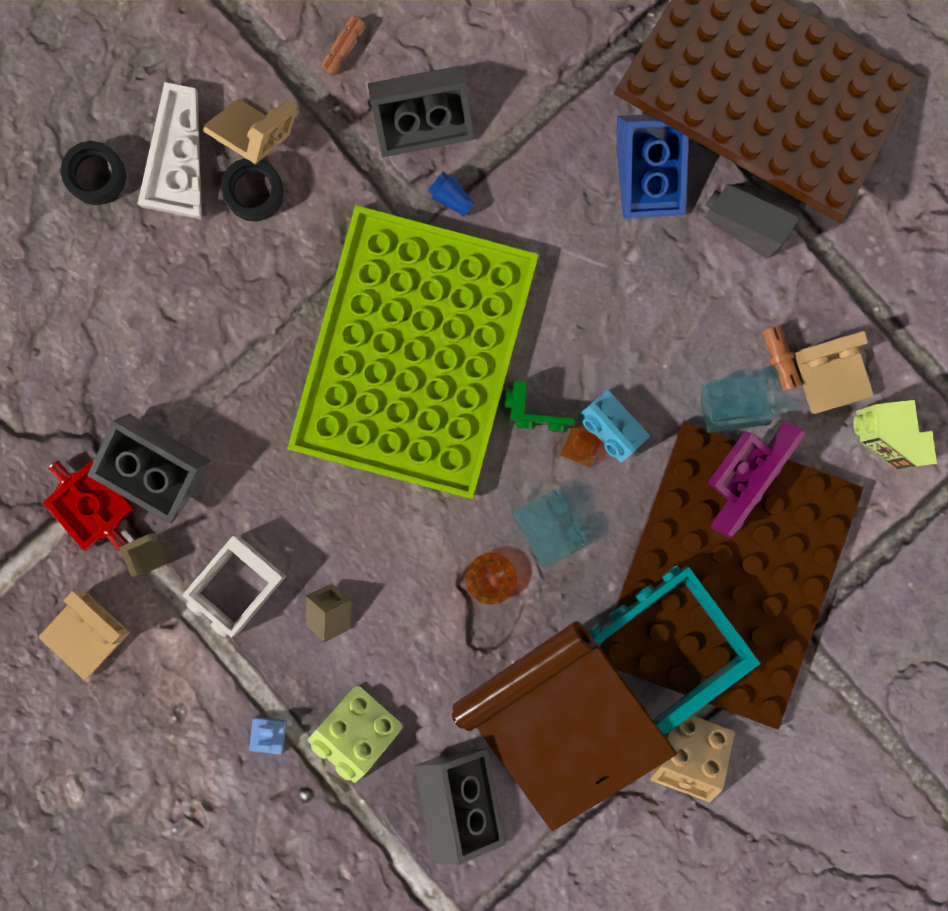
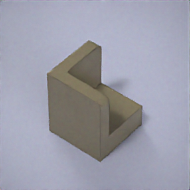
M148 534L119 547L132 577L143 576L170 564L158 534Z
M332 583L306 595V626L324 642L348 631L351 624V599Z

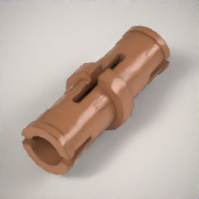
M776 326L774 329L770 328L761 332L772 358L769 360L770 365H774L782 386V392L802 386L803 384L793 362L795 355L788 348L782 326Z

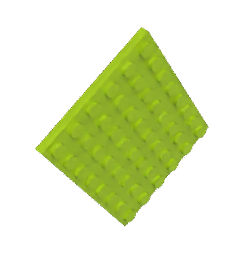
M355 205L287 450L473 500L539 254Z

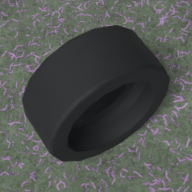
M91 140L80 142L70 148L62 159L60 168L62 182L72 195L86 204L96 206L107 204L117 198L125 186V166L119 156L104 143ZM102 156L111 165V178L99 190L88 191L83 189L76 181L77 168L88 157Z
M243 158L235 161L227 168L222 177L221 192L225 203L236 216L246 221L258 222L268 219L278 211L283 202L284 187L278 172L270 163L261 159L257 164H254L250 160ZM249 172H259L265 175L271 184L270 197L264 204L255 208L240 204L234 193L237 180Z

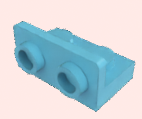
M608 389L578 415L583 421L584 427L590 433L595 434L604 444L606 451L612 457L617 458L620 463L631 456L650 437Z

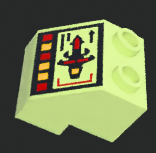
M915 400L875 404L856 411L857 416L854 417V430L856 435L860 436V442L895 469L937 464L933 431L919 432Z

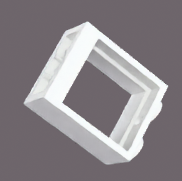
M233 535L182 596L188 600L186 606L198 616L204 614L212 621L210 626L223 637L229 635L232 638L240 633L287 576L239 535ZM233 554L238 556L268 582L266 587L236 622L232 621L201 594L202 590Z

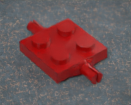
M59 460L52 463L53 465H50L48 469L60 483L54 493L42 502L83 551H88L99 540L108 538L117 550L120 551L119 547L129 543V541L124 538L117 528L122 520L136 508L127 498L87 476L94 462L93 460L79 471L71 474Z

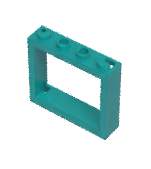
M677 565L661 576L664 581L653 588L652 585H649L635 596L638 601L627 608L624 604L614 610L609 615L612 620L603 627L596 624L588 630L596 643L600 644L681 582H684L738 656L653 719L664 735L761 664L691 569L685 566L680 569Z

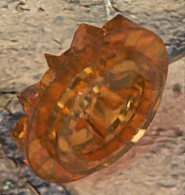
M482 554L475 558L467 569L466 586L468 591L481 603H501L511 596L516 587V570L513 564L500 554ZM486 565L492 573L504 571V574L500 575V578L496 580L499 590L497 592L490 584L478 585L486 577V570L484 568Z

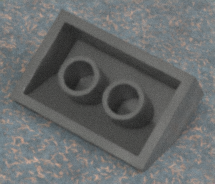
M461 65L368 83L382 157L474 140L466 82Z
M127 414L112 421L87 476L171 524L198 489L211 460L135 416Z
M487 748L440 756L415 765L433 863L460 865L505 845Z

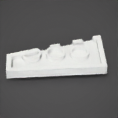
M164 82L137 204L147 209L202 219L198 92L192 87Z

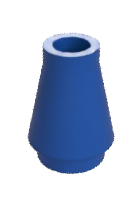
M444 171L428 189V192L433 195V200L458 212L463 217L475 204V201L468 196L452 174L449 176Z

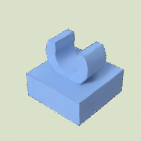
M254 717L249 751L281 755L283 753L287 720Z

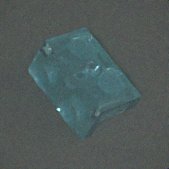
M745 376L736 380H714L703 384L700 403L707 432L771 425L773 417L766 395L767 377Z
M555 489L513 512L543 568L573 554L585 546L580 527L573 522L568 513L565 500L562 496L558 495Z

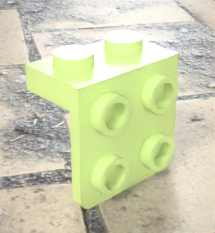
M355 686L307 741L311 744L315 754L321 758H327L336 766L335 769L342 778L356 783L368 772L400 733L402 724L360 686Z

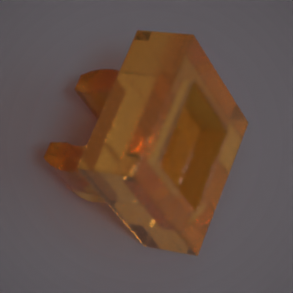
M574 426L569 432L560 456L590 468L601 441L596 435Z

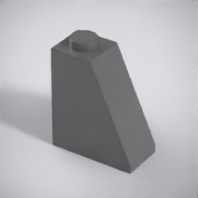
M727 184L722 192L714 191L705 205L710 210L704 218L768 259L784 243L802 215L800 210L804 209L807 204L790 194Z

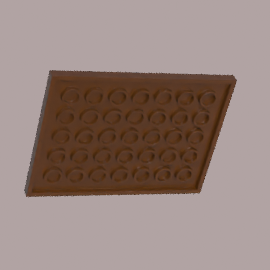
M671 0L621 79L614 95L840 223L847 215L918 76L784 0Z
M683 421L614 610L624 604L627 608L638 601L635 596L649 585H652L653 588L664 581L661 576L677 565L680 569L683 566L689 567L761 663L708 704L779 730L864 487L787 460L781 468L780 474L764 492L760 502L754 506L744 520L743 526L732 538H729L711 528V524L728 500L710 486L708 482L737 441ZM681 582L602 641L600 646L616 670L684 695L688 694L738 656L684 582Z

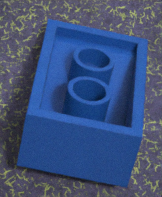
M649 114L617 116L616 148L624 219L686 215L689 137Z

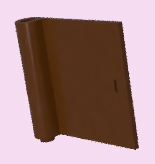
M577 621L571 623L458 700L452 707V718L455 724L467 731H472L475 728L478 729L552 832L677 755L676 750L587 629Z

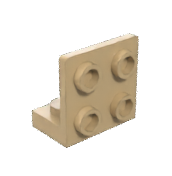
M237 99L204 125L203 131L244 158L257 164L290 135L298 106L286 100L278 108L273 107L266 116L244 101Z
M865 331L808 347L794 354V360L812 414L873 396L859 350L860 347L868 344Z
M84 589L71 591L63 600L67 606L39 635V639L85 680L95 672L130 632Z
M691 715L667 733V739L676 750L677 755L653 769L649 780L710 803L724 788L735 732Z

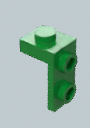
M514 381L513 389H506L505 407L511 408L510 422H516V428L535 429V424L548 425V431L567 432V427H574L575 418L524 414L527 382Z

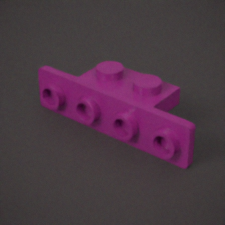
M784 423L768 446L753 433L744 431L708 482L710 486L728 500L711 524V528L729 538L734 536L743 526L744 520L754 506L760 502L771 482L780 474L781 468L788 458L799 447L801 440L806 434L802 428Z

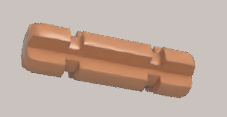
M356 16L349 18L345 24L346 30L342 29L330 49L331 54H327L322 61V68L331 75L338 73L342 67L341 61L345 62L357 42L356 38L360 37L365 30V23Z

